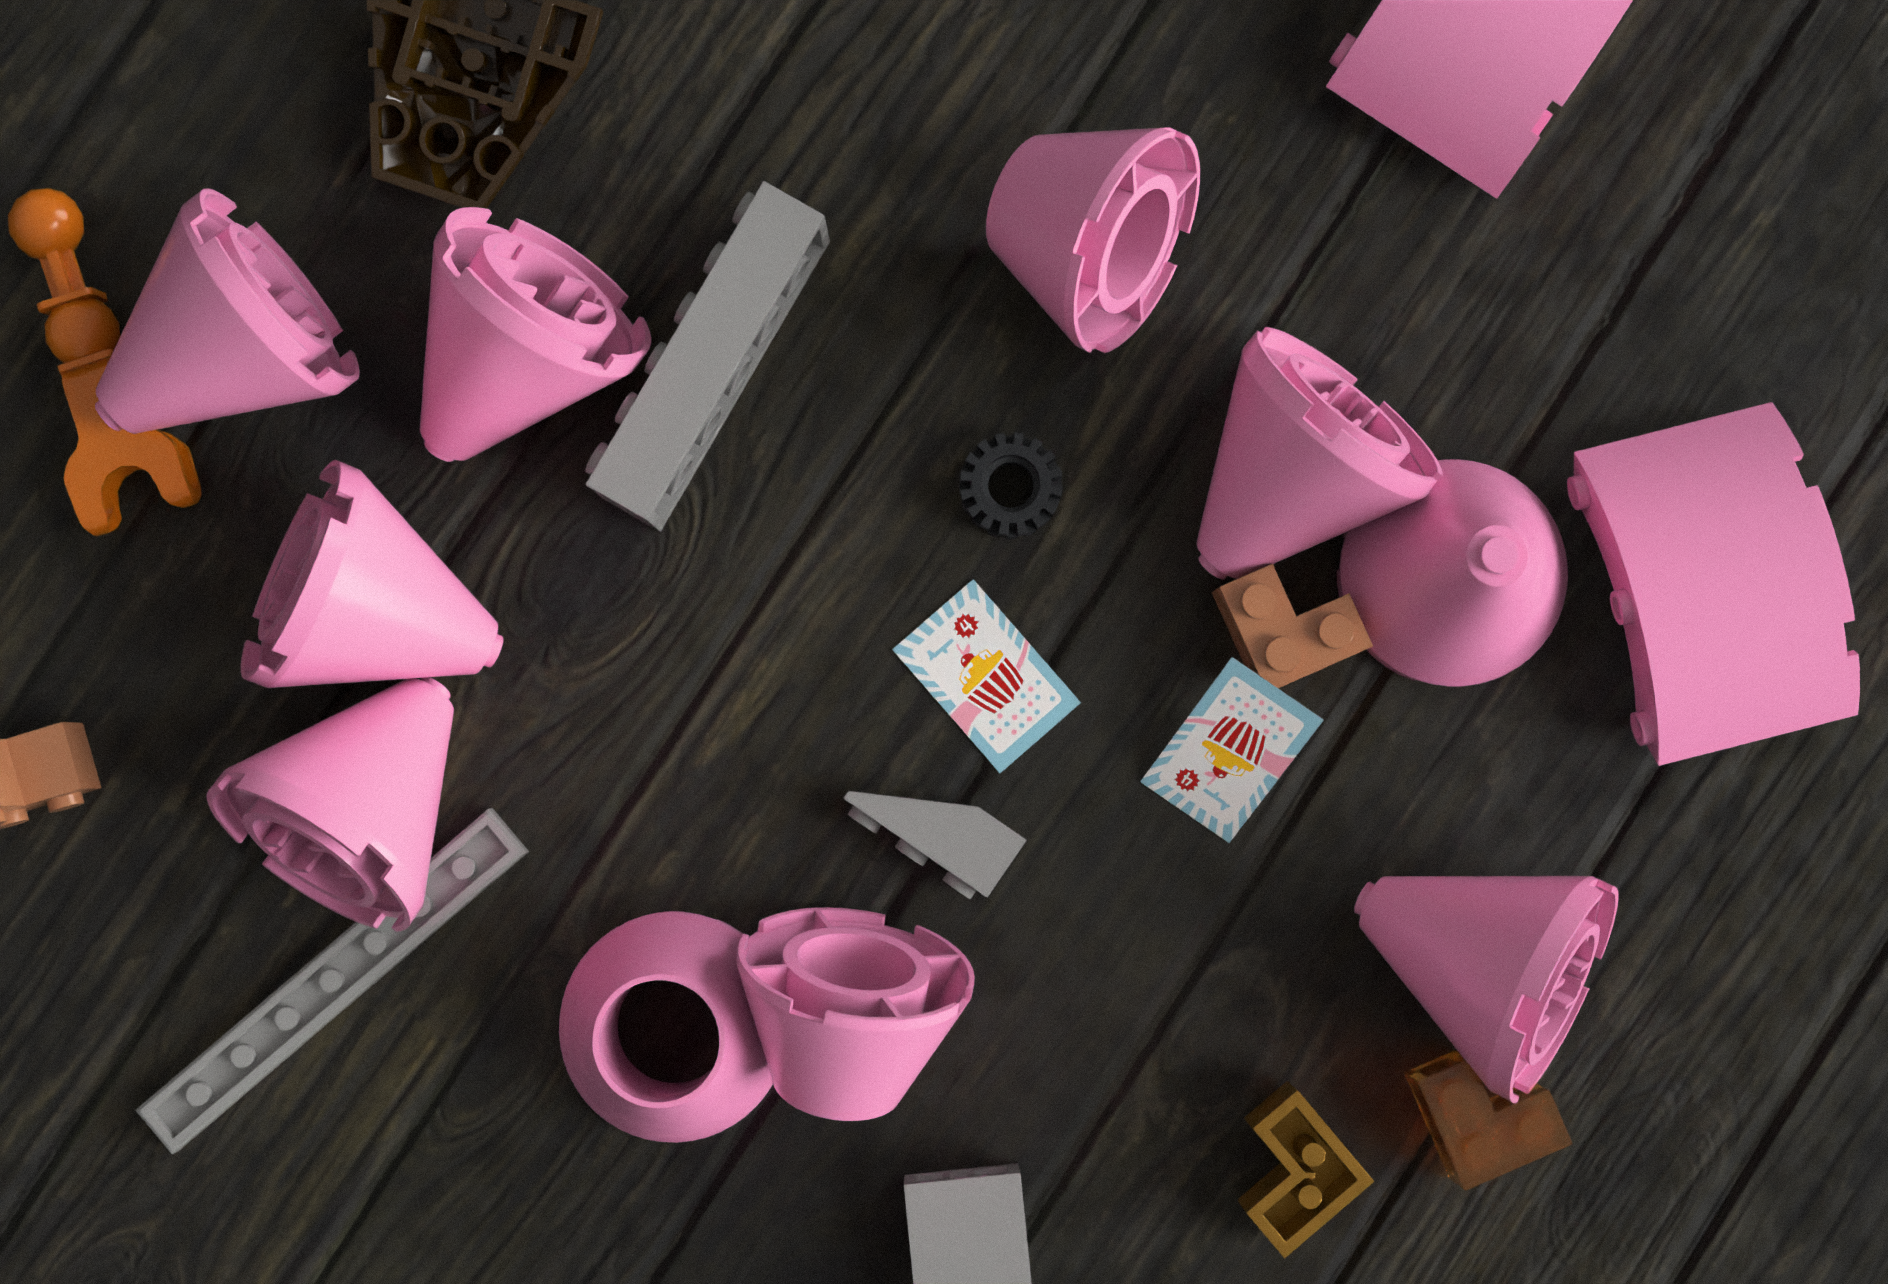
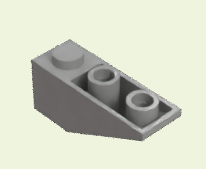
M848 791L844 797L846 801L853 805L848 813L850 817L875 834L883 825L899 836L900 840L895 848L921 866H924L929 858L948 870L942 880L969 899L972 898L976 891L988 897L1026 842L1025 838L978 806Z

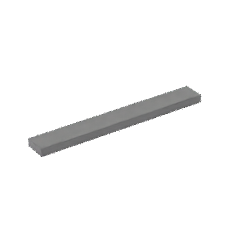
M493 808L485 811L431 858L423 907L406 930L398 932L393 930L391 927L398 918L388 916L384 918L377 929L355 922L138 1107L136 1112L171 1154L181 1150L529 852Z

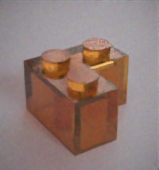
M1457 1050L1404 1072L1449 1178L1465 1191L1573 1144L1549 1089L1537 1083L1528 1094L1513 1088V1093L1520 1096L1517 1103H1513L1499 1095L1489 1098L1481 1079Z

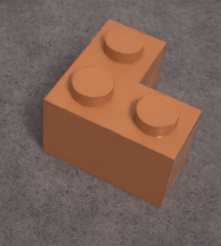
M1273 564L1227 583L1212 592L1243 664L1277 688L1373 647L1350 593L1296 616Z
M60 722L7 739H0V829L29 821L27 811L47 805L49 813H54L84 804L82 794L101 789L83 723Z

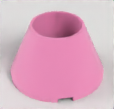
M1172 128L1042 134L1033 136L1021 144L1004 166L988 206L986 218L988 245L1077 347L1091 353L1092 349L1107 353L1119 347L1144 323L1163 295L1177 265L1168 262L1179 231L1190 233L1197 207L1200 163L1196 146L1188 135Z
M832 907L805 908L777 913L760 920L756 933L750 937L747 934H743L740 938L737 950V967L777 1093L787 1103L803 1112L832 1120H869L892 1111L972 997L975 979L974 971L969 960L956 946L922 926L916 925L914 934L884 925L885 914L858 909Z
M685 911L657 912L635 918L616 927L597 941L580 960L571 975L562 999L559 1016L560 1047L566 1069L575 1088L585 1102L605 1121L624 1132L646 1140L675 1143L694 1141L720 1133L746 1117L768 1093L773 1085V1081L737 967V950L740 938L743 935L742 932L721 920ZM654 980L671 981L690 988L707 1003L715 1017L719 1030L718 1056L714 1067L709 1072L691 1081L667 1083L652 1079L635 1068L625 1055L618 1035L619 1012L625 997L633 986Z

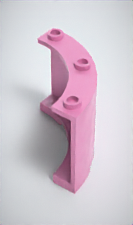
M1382 0L1359 36L1355 38L1347 33L1332 55L1329 63L1335 66L1337 70L1326 87L1497 199L1540 139L1539 134L1553 116L1551 112L1546 110L1550 103L1554 101L1561 107L1564 105L1633 0Z
M1773 402L1574 452V476L1567 479L1568 495L1574 509L1582 510L1592 530L1614 589L1610 593L1611 609L1617 623L1624 626L1634 682L1636 712L1630 715L1631 729L1636 742L1640 746L1647 745L1658 766L1858 715L1860 697L1859 654L1854 650L1847 651L1844 623L1854 621L1855 616L1841 551L1818 485L1806 488L1795 463L1800 461L1804 454Z

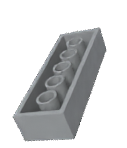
M763 181L756 194L747 192L740 201L732 219V222L737 225L727 244L719 241L712 249L703 268V272L708 274L705 282L697 294L690 291L682 300L674 317V322L679 324L668 345L661 341L651 353L644 372L649 374L647 381L638 395L630 392L625 398L615 417V422L620 427L609 445L604 442L598 445L585 469V472L591 475L586 483L591 490L602 499L660 532L830 242L825 215Z

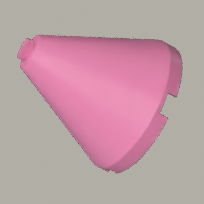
M203 189L182 205L96 387V395L99 401L95 403V408L103 421L115 431L124 429L129 433L137 434L334 396L341 393L359 378L360 370L355 353L350 350L340 357L333 344V338L341 333L343 329L308 278L282 247L257 222L245 228L231 220L227 215L237 208L236 204L215 190Z
M465 207L451 212L436 234L433 245L420 433L425 440L424 445L427 450L435 457L447 462L454 460L465 461L631 374L638 367L651 346V334L645 319L639 316L632 325L628 317L621 310L629 296L599 267L558 238L518 218L514 220L509 230L488 224L486 222L492 212L489 209L478 207Z
M1265 327L1262 332L1257 330L1242 349L1196 542L1197 548L1201 553L1198 560L1209 573L1219 579L1224 580L1227 576L1239 579L1425 498L1442 477L1441 466L1426 443L1385 401L1378 407L1353 386L1358 379L1346 369L1312 346L1283 331L1270 327Z
M1459 459L1438 460L1442 469V477L1425 498L1344 533L1340 564L1337 570V587L1339 597L1350 593L1373 644V647L1366 650L1377 661L1393 672L1413 681L1417 680L1447 687H1461L1484 683L1506 675L1521 666L1541 648L1554 629L1564 605L1568 581L1567 558L1561 534L1553 517L1541 500L1526 485L1515 477L1490 465Z
M338 460L329 463L320 473L319 479L332 485L322 499L308 493L306 494L270 567L252 616L260 619L258 639L262 642L261 645L246 640L244 643L241 659L242 678L266 688L470 675L477 674L483 666L492 667L503 645V636L497 634V621L361 470Z
M426 677L420 680L416 678L405 679L227 768L208 790V805L221 826L237 843H242L249 834L257 845L268 854L262 865L299 892L328 909L363 925L377 929L384 918L388 916L398 918L391 927L396 932L406 930L424 904L454 714L453 705L449 701L451 695L441 683L433 678Z
M1384 876L1376 884L1368 882L1363 887L1357 898L1354 912L1360 915V929L1489 1091L1513 1103H1517L1520 1096L1513 1093V1087L1526 1094L1533 1089L1559 1050L1585 1000L1589 988L1583 985L1590 971L1594 957L1602 959L1613 928L1618 907V889L1593 876Z

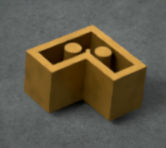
M1288 1081L1244 1117L1246 1122L1281 1163L1237 1200L1284 1259L1374 1182L1301 1093Z

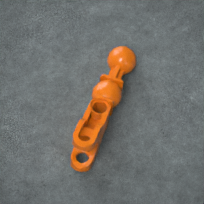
M51 188L29 190L15 200L8 214L9 234L21 251L31 258L40 260L52 295L51 299L37 303V308L39 312L48 315L45 323L46 343L54 356L63 363L57 367L62 376L64 392L79 437L77 448L67 462L63 478L80 524L86 531L96 537L114 531L122 520L118 490L124 479L137 470L149 472L162 498L169 504L181 508L197 504L202 496L201 486L191 452L186 444L174 435L160 430L137 434L129 433L124 429L115 431L98 414L95 408V403L99 401L96 395V387L120 338V324L112 310L104 304L108 301L106 293L93 287H86L74 253L84 235V216L75 201L64 192Z

